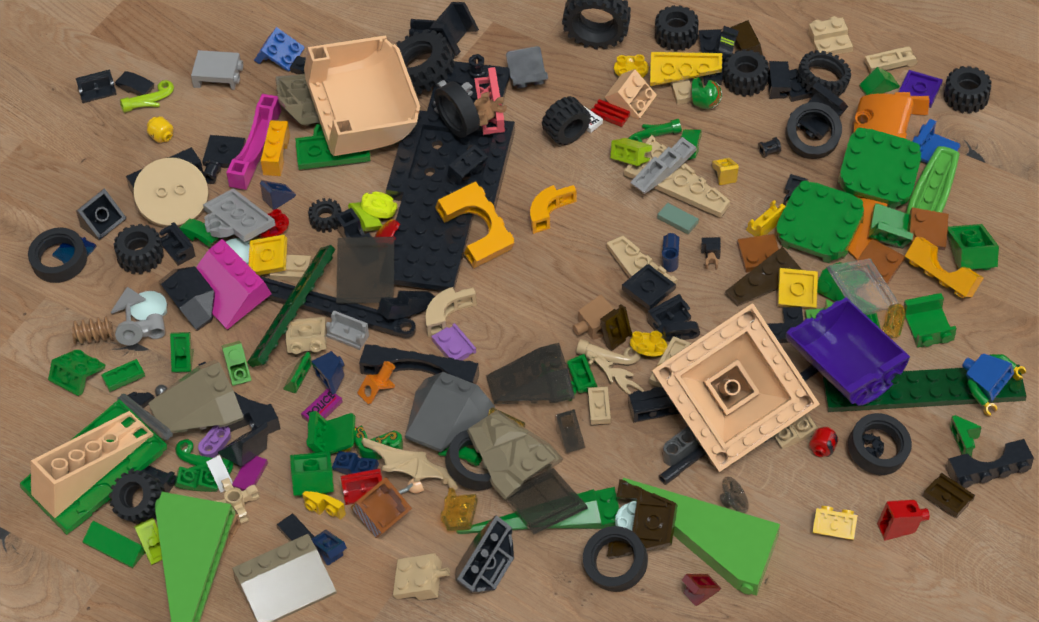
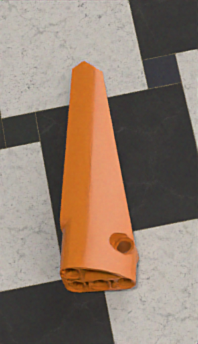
M883 93L862 96L859 100L852 129L854 132L860 127L873 129L906 139V131L914 101L909 97ZM854 195L863 201L864 220L860 224L848 248V252L858 260L873 239L868 236L874 205L878 203L887 207V204Z

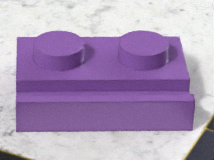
M455 323L452 324V327H447L431 336L433 343L446 358L451 357L457 360H464L470 354L476 353V347Z

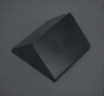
M105 188L76 210L80 227L97 240L103 238L126 219V216Z
M267 423L241 435L218 451V454L242 467L267 449Z

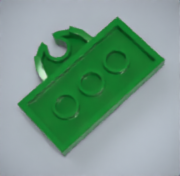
M321 124L316 125L313 136L295 138L299 170L371 161L369 150L333 156L330 153Z

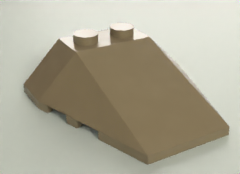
M305 74L276 76L275 81L279 103L301 125L308 126L312 123H320L306 83Z
M216 360L197 366L148 403L154 417L167 426L172 433L186 432L188 429L199 427L202 430L207 429V426L219 425V427H226L244 419L235 393L220 363Z

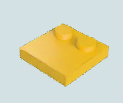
M279 235L251 240L249 267L257 275L286 271L287 237Z
M780 268L777 307L816 309L818 272Z

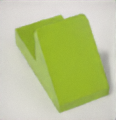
M151 518L134 526L140 540V545L143 546L144 553L150 564L161 561L162 553L159 532L155 520Z

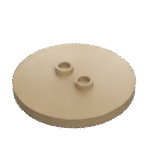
M163 158L148 164L139 173L134 184V200L141 215L149 222L165 228L173 222L180 227L189 218L196 220L203 212V204L207 203L208 186L201 171L193 164L178 158Z

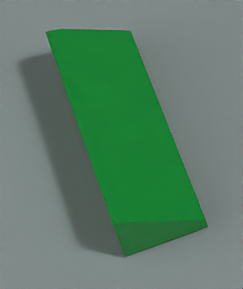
M92 521L82 541L87 546L132 569L144 555L142 545L95 521Z

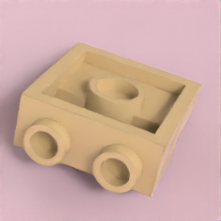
M833 16L826 21L814 20L809 24L808 34L815 50H819L820 53L821 51H826V54L831 52L833 53L832 55L853 51V45L849 39L848 28L843 17L837 18Z
M325 317L294 319L290 321L286 331L288 353L299 354L303 351L319 352L326 350Z

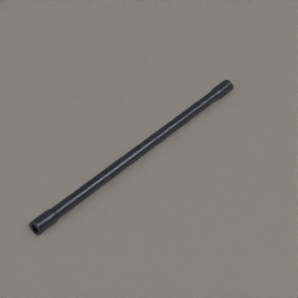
M810 365L800 375L804 381H807L819 371ZM702 446L659 475L660 481L667 485L679 476L681 472L706 455Z

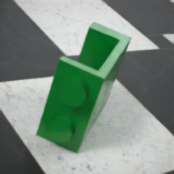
M942 293L904 300L903 314L917 348L955 340L957 328L956 326L950 327L942 309L944 302Z

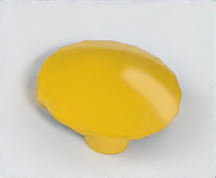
M641 54L635 56L619 55L614 64V71L619 77L621 74L633 69L642 78L648 73L649 66L645 61V57Z
M635 331L630 339V346L633 350L645 356H660L664 354L668 347V344L662 338V333L658 331H652L651 333Z

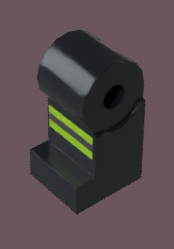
M723 26L715 48V53H722L723 60L733 52L735 40L739 32Z

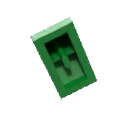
M876 67L860 83L859 87L866 96L870 94H883L898 89L900 85L891 73Z

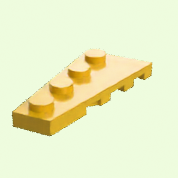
M651 52L650 86L722 72V53Z

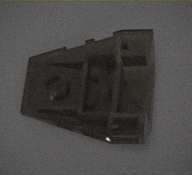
M559 343L540 347L486 375L494 404H519V401L537 403L538 400H549V403H558L575 398L568 368Z

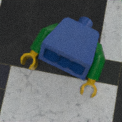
M981 354L976 361L966 358L962 365L964 369L968 370L966 374L968 379L967 385L977 402L984 406L983 411L986 416H992L988 411V407H991L995 412L997 411V406L993 403L990 404L988 401L994 400L1012 376L1017 381L1021 380L1023 377L1018 374V371L1022 374L1026 373L1025 367H1016V363L1004 354Z

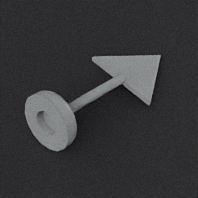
M129 287L125 289L111 311V314L126 308V321L120 323L115 331L116 339L123 345L138 343L143 334L141 326L131 321L130 306L146 301V299Z

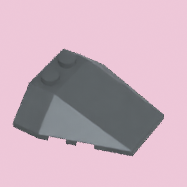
M445 372L438 373L426 378L416 390L405 438L442 452L450 446L457 434L468 430V428L490 415L495 409V405L478 385Z

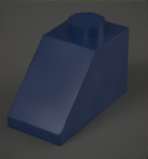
M330 351L312 360V365L317 378L333 395L337 392L345 375L342 368L345 365L340 356L337 357L333 351Z

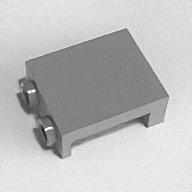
M198 50L191 74L193 88H201L202 81L229 83L231 90H235L236 84L240 82L239 73L243 70V60L240 59V54Z

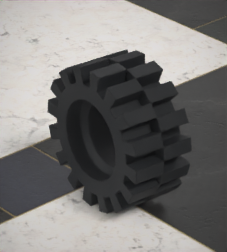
M322 198L323 201L321 202L318 199L316 200L317 204L313 202L311 204L312 207H309L308 211L312 228H316L317 232L322 230V233H325L326 230L332 232V228L337 230L335 215L342 212L340 204H337L336 200L332 202L330 198L328 201ZM324 213L332 214L327 218L319 217L321 214Z

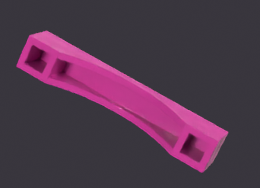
M261 95L256 106L253 124L246 144L240 154L232 159L226 172L229 187L247 190L263 153L270 120L277 121L281 113L278 96Z

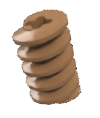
M107 316L104 317V322H101L100 318L97 317L96 323H93L91 318L88 324L85 323L84 319L81 320V325H78L76 320L73 323L72 336L74 345H76L77 339L80 344H84L85 338L88 343L92 342V338L99 342L100 336L104 341L107 340L108 335L111 340L114 339L112 322L108 320Z

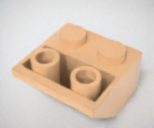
M633 69L621 74L605 98L609 103L630 111V116L639 119L657 94L640 74Z

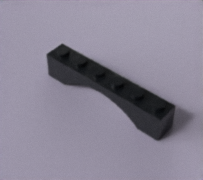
M365 344L359 361L360 372L365 375L378 374L384 361H388L395 365L393 372L414 370L433 375L445 372L477 384L479 378V363L473 361L457 360L451 357L445 358L433 354L428 355L415 351L381 347L379 345Z

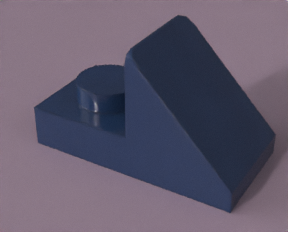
M324 530L311 539L326 565H330L344 555L343 551L347 549L345 542L328 530Z

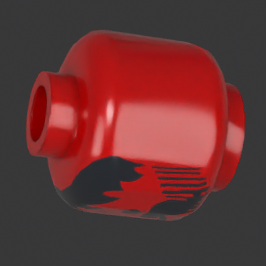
M829 427L818 428L812 435L809 447L816 456L828 457L833 454L836 448L838 436Z

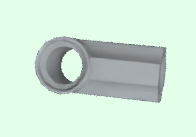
M150 314L146 320L135 321L142 328V337L149 336L152 339H159L165 335L164 320L160 314Z

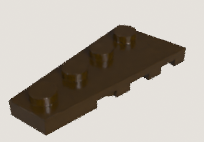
M782 246L728 288L725 293L738 307L759 298L761 295L778 289L780 268L802 269Z

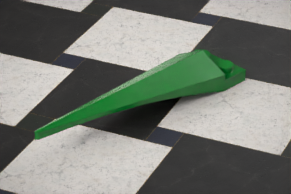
M615 487L597 491L592 489L499 518L511 526L512 530L550 528L603 529L616 526L615 517L619 510ZM490 520L458 529L456 532L457 534L479 533Z

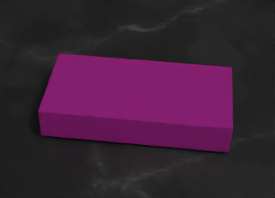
M256 456L243 465L232 486L239 488L241 491H244L251 485L256 486L268 464L267 459Z

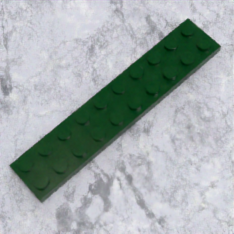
M964 368L903 371L901 375L897 374L892 379L893 385L875 400L860 406L856 403L852 404L823 376L828 412L979 403L973 397L967 385L968 379L966 374L968 370ZM1012 376L994 400H989L988 402L1026 401L1027 396L1023 378L1017 381Z

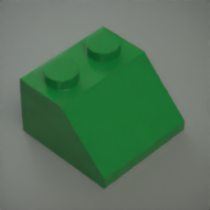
M330 451L290 455L293 496H303L305 491L321 494L334 492Z

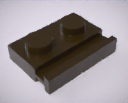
M622 304L619 305L617 310L613 309L600 318L606 346L611 351L625 342L628 336L632 337L627 310Z
M943 473L923 493L924 497L956 518L975 498L973 493Z

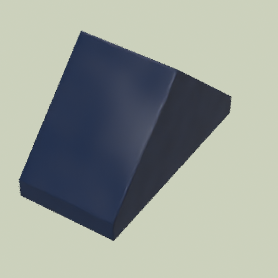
M264 180L260 182L263 201L273 210L296 196L286 184Z

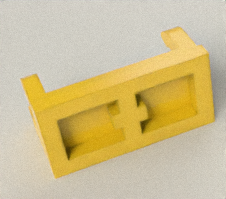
M773 200L766 212L755 221L751 219L748 222L746 231L755 237L767 235L777 226L778 220L786 206L781 204L777 208L775 205L776 201Z

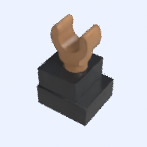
M720 237L701 238V254L706 253V269H708L710 263H714L715 268L718 269V259H720L721 252Z

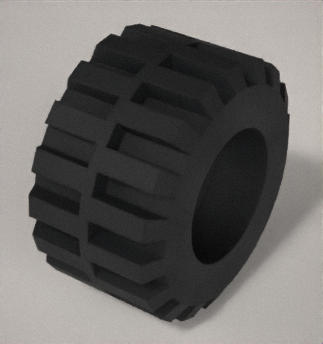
M672 5L671 7H665V10L661 9L655 19L656 42L661 44V47L674 51H683L685 48L689 49L698 39L699 20L697 14L690 10V8H684L681 5Z
M746 49L735 51V54L731 53L724 62L723 82L725 87L729 88L731 93L735 92L736 95L741 94L742 96H754V93L759 94L760 90L763 91L765 86H767L769 70L768 61L765 60L766 57L764 55H760L759 52H753L754 50L746 51Z
M961 66L960 69H953V72L951 71L946 79L944 90L945 102H948V106L953 107V110H959L961 113H972L973 111L976 113L979 112V109L983 110L987 106L992 86L990 76L985 74V71H980L977 67Z
M563 97L552 104L545 112L546 114L542 118V128L555 143L568 145L578 140L588 129L591 122V114L575 97Z
M138 224V226L130 225L131 227L129 228L125 227L123 232L120 231L118 233V237H115V243H113L119 266L124 268L126 272L131 271V274H136V272L143 274L145 271L148 273L152 268H157V264L162 262L161 258L164 256L160 235L156 232V229L150 228L149 225L143 226L142 224Z
M130 470L128 474L122 473V478H116V484L111 486L113 491L109 493V498H112V501L109 502L110 506L114 507L112 511L118 514L119 518L132 523L141 524L151 518L155 520V503L160 498L162 490L165 489L164 485L160 484L161 481L155 478V476L139 470ZM142 487L143 498L136 507H133V495L137 489Z

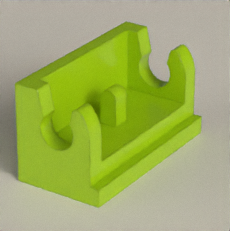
M628 138L612 140L610 158L640 166L641 163H646L650 160V158L644 157V155L652 150V145Z

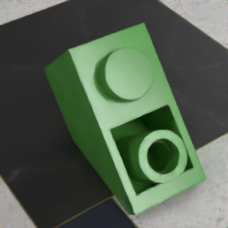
M236 341L222 345L232 385L251 381L242 343Z

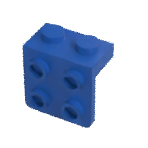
M929 119L926 125H922L918 137L915 136L912 141L920 145L921 161L928 163L938 146L949 147L957 152L960 148L959 143L935 134L936 121Z

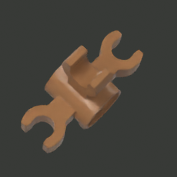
M486 92L482 93L481 98L474 102L479 115L480 126L488 124V120L495 116V111L503 113L507 110V105H499L503 103L504 97H498L493 101L489 99L490 93Z

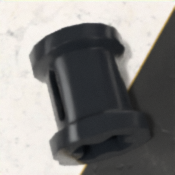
M479 54L472 55L469 58V65H471L469 73L474 78H481L485 75V68L483 67L485 60Z
M773 137L770 141L759 142L758 149L761 156L765 158L768 154L780 153L781 144L777 137Z
M209 160L206 162V169L202 174L207 184H214L217 179L216 175L222 167L217 161Z

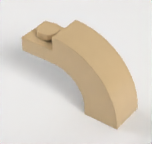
M453 287L440 292L432 299L426 310L428 337L446 328V319L451 313L476 305L474 288L464 289L455 293Z

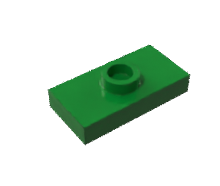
M135 359L105 372L101 376L109 392L145 377V373L138 360Z

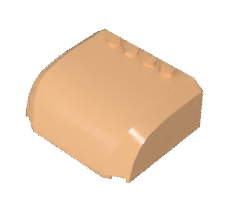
M386 36L308 47L304 66L305 79L330 153L333 156L388 146L404 139L417 124L420 104L400 49L395 44L392 45Z

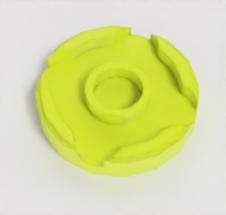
M377 191L372 192V194L365 193L362 196L361 207L366 213L378 218H390L396 214L397 203L393 202L391 196Z

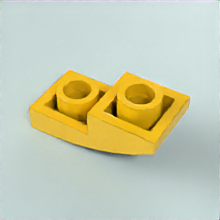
M305 491L303 493L304 506L309 511H314L321 515L325 510L330 516H336L340 520L346 515L344 503L317 492Z

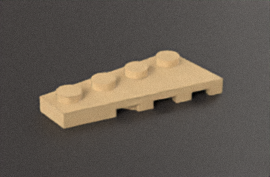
M624 236L607 242L608 250L629 278L646 264H650L677 285V278L668 275L662 266L658 267L652 258L642 254L640 249Z

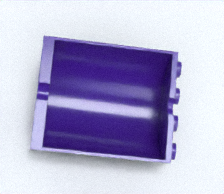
M847 297L834 302L827 309L819 311L816 319L807 318L800 325L792 327L786 332L787 341L852 404L856 403L858 406L867 404L886 392L893 385L892 379L897 374H902L910 358L901 347Z

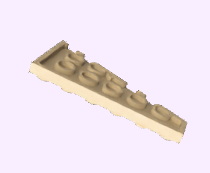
M651 135L646 144L652 145V150L644 155V157H648L650 160L646 163H641L640 166L629 164L624 170V175L634 179L654 157L658 158L667 147L663 144L660 145L656 138ZM683 163L669 177L654 187V189L720 218L730 206V200L717 189L711 188L706 184V180L702 177L699 178L695 171L686 163Z

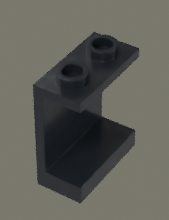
M451 2L432 24L430 30L436 31L437 34L440 32L447 40L454 56H457L461 52L457 45L459 40L466 32H477L479 28L465 2Z
M818 81L813 85L817 92L809 102H819L831 107L840 118L849 106ZM816 115L805 116L796 125L800 129L804 127L806 129L805 133L813 139L816 136L822 140L830 130L827 121Z

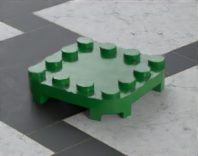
M857 128L848 141L838 177V184L841 185V188L846 193L889 204V208L895 209L897 206L908 203L914 189L921 161L920 145L908 139L873 129Z
M802 181L791 194L778 220L776 227L778 239L784 248L789 249V247H793L822 257L823 262L830 263L831 260H837L841 257L845 258L848 254V248L864 220L863 201L852 194L819 183Z

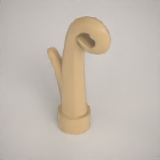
M580 339L576 354H585V356L589 351H592L599 359L618 364H633L641 357V354L633 350L632 347L626 348L624 354L620 355L590 344L589 341Z

